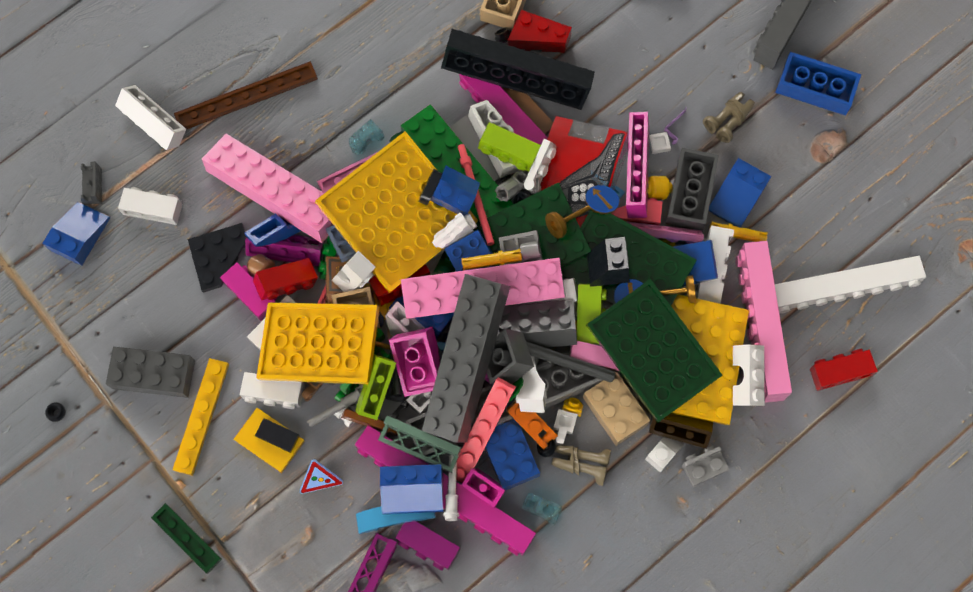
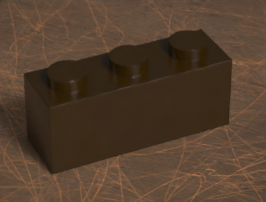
M673 413L657 422L652 416L649 433L707 449L713 431V422Z

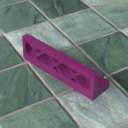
M293 235L273 244L256 247L246 238V256L252 257L263 254L269 259L285 262H295L310 258L313 266H319L325 240L321 243L313 237Z
M376 533L348 592H353L355 588L359 592L357 583L359 579L367 577L369 582L365 590L360 592H376L398 546L396 541ZM380 539L386 542L387 545L382 553L377 554L375 546ZM376 558L378 563L375 570L368 573L367 562Z

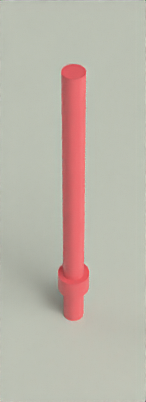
M461 144L458 146L461 167L464 168L466 176L475 180L471 167V158L467 154L465 145ZM478 190L474 203L488 246L494 244V239Z

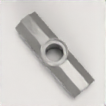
M526 170L515 172L512 178L496 188V197L500 201L507 202L519 192H523L525 190L524 182L529 172Z

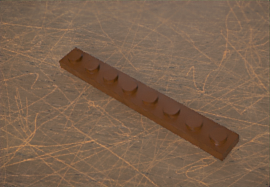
M311 61L178 111L174 113L176 121L187 130L318 80Z

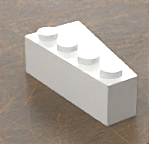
M488 100L470 106L468 118L479 139H481L489 122L508 131H514L510 125L503 121V117ZM488 155L500 178L520 171L515 165L502 162L493 155Z
M711 225L706 238H703V241L712 240L718 279L696 284L698 285L697 291H695L697 299L721 303L724 287L722 279L725 278L728 265L725 264V261L728 260L731 246H728L734 235L733 229Z

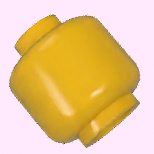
M666 176L648 177V198H655L657 200L667 199L669 193H672L673 190L669 179Z

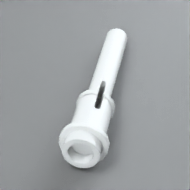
M452 455L449 456V466L454 458ZM457 462L452 473L449 472L448 494L445 495L446 505L445 512L443 513L446 521H456L457 517H459V513H457L458 495H456Z

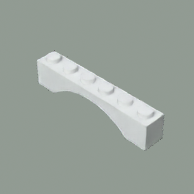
M531 356L534 367L522 376L524 382L520 392L516 395V403H519L520 412L545 413L547 401L546 384L536 370L539 358Z

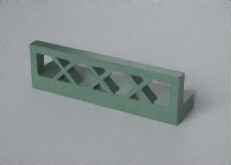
M388 415L384 420L385 426L378 441L432 465L441 464L442 469L452 473L460 456L461 447ZM389 428L397 431L398 439L393 441L385 439ZM411 437L415 439L417 446L408 449L404 446L402 440ZM429 445L434 448L435 455L426 457L423 455L421 448ZM447 453L454 456L450 466L441 463L439 456Z

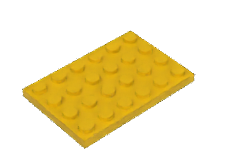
M677 295L671 307L722 373V376L672 413L730 425L733 409V385H737L740 367L733 366V346L743 345L749 310L697 298V303H690L687 296Z
M268 303L256 378L269 381L369 384L380 307L378 305Z

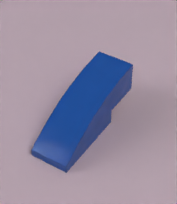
M275 213L246 231L245 236L256 247L287 239L301 230Z

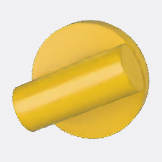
M569 398L564 401L562 410L578 414L577 416L581 417L583 404L577 398Z

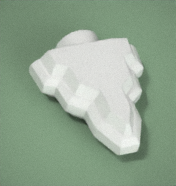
M459 213L453 220L447 223L445 228L434 235L432 243L436 248L443 249L474 232L473 229L478 226L469 213L465 216Z

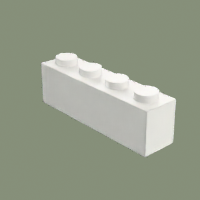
M136 85L122 88L115 106L157 141L161 147L166 150L178 147L186 128Z

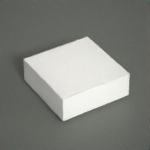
M667 132L649 135L652 154L671 150Z

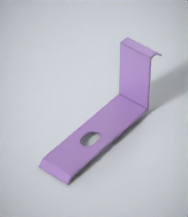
M686 108L665 127L664 132H667L673 139L672 144H676L678 138L668 128L686 112Z

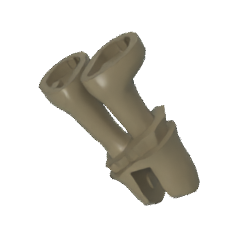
M739 92L725 103L726 107L717 117L706 116L703 119V124L709 133L714 134L717 131L716 138L718 140L729 143L733 139L732 130L734 127L741 125L755 104L752 99H749L745 105L740 103L745 96L744 93ZM731 115L732 118L727 124L718 130L720 125Z
M556 445L555 452L568 456V460L552 458L551 464L572 474L575 472L578 476L580 472L593 475L598 485H604L611 456L610 449H604L600 453L579 450L574 445ZM579 459L596 462L602 466L581 463Z

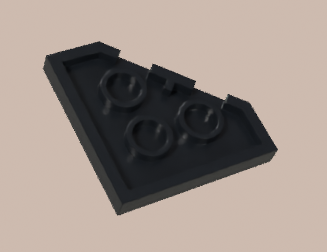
M242 223L188 239L203 293L222 287L224 283L220 277L237 262L239 254L245 248V239L247 237L245 236V229Z

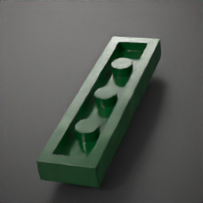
M165 503L151 517L206 574L222 560L168 504Z

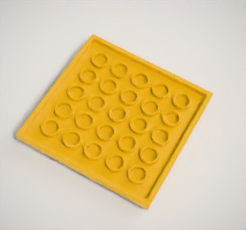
M406 131L315 200L318 207L356 253L359 251L375 266L372 273L389 293L401 284V279L409 278L443 250L433 245L434 235L445 228L447 223L457 215L432 201H429L427 206L418 202L433 169H437ZM469 210L468 213L471 215L475 223L478 222L477 218Z

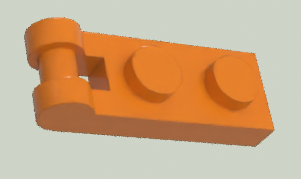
M516 400L506 409L513 419L543 449L548 446V442L558 437L536 412H520L519 403H516ZM544 429L547 433L541 438L538 434Z

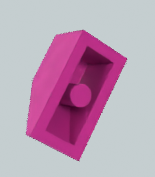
M472 468L461 485L494 508L506 491L495 479L478 468Z

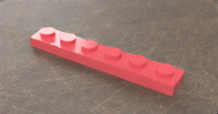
M500 377L496 379L470 431L468 441L464 443L457 460L456 480L463 483L470 470L476 467L516 389V386Z

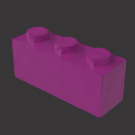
M416 521L404 523L395 537L399 541L397 545L407 551L409 548L415 550V555L424 561L427 558L434 562L432 565L441 571L444 568L449 571L461 550L459 546Z

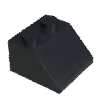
M625 237L605 239L587 254L590 287L630 283Z

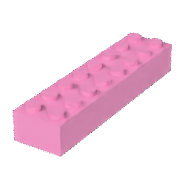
M225 134L202 158L206 171L272 213H276L280 218L317 241L323 243L328 237L326 228L333 226V224L315 203V200L324 194L322 191L228 134Z
M768 241L744 243L741 250H739L738 256H736V266L740 267L738 280L739 285L743 287L741 300L745 304L746 309L749 310L747 338L748 341H751V345L764 346L765 403L784 401L792 393Z
M560 258L401 279L406 319L455 312L465 274L510 286L505 305L565 298Z

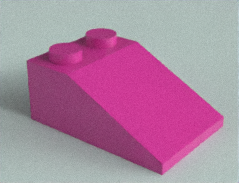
M433 327L396 334L389 339L404 397L433 391L440 366L438 345Z

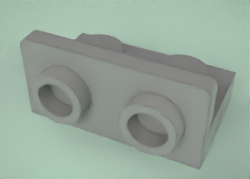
M714 445L704 449V453L699 456L695 453L685 458L686 462L682 466L692 487L729 470L720 452L722 450L720 446L717 448Z

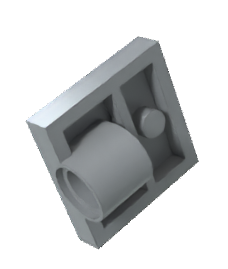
M537 230L499 238L500 249L503 252L518 249L521 251V262L506 263L505 265L543 260Z

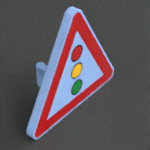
M313 459L301 485L300 493L304 494L343 484V480L316 459Z

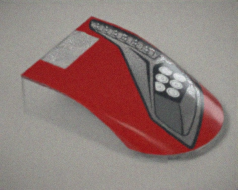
M556 116L547 140L557 146L556 155L551 159L548 172L543 177L540 186L542 191L559 183L574 213L587 206L585 195L591 187L604 185L613 190L615 189L628 152V132ZM590 210L576 217L580 228Z

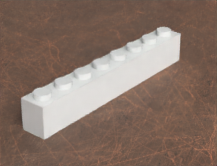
M919 255L775 284L779 313L789 312L792 308L802 310L812 304L822 306L827 304V301L832 300L841 302L846 300L847 297L852 296L854 299L861 298L867 293L876 295L887 289L896 291L901 289L902 286L907 285L909 287H916L926 278V274Z

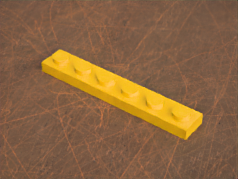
M209 358L172 469L173 471L191 476L194 474L229 367L227 362Z

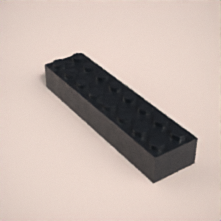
M451 29L441 69L582 110L589 95L595 71L588 70L587 68L578 67L455 29Z

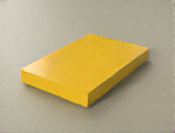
M256 408L233 440L282 473L305 440L299 437L292 452L289 453L255 437L263 418L286 428L265 412Z

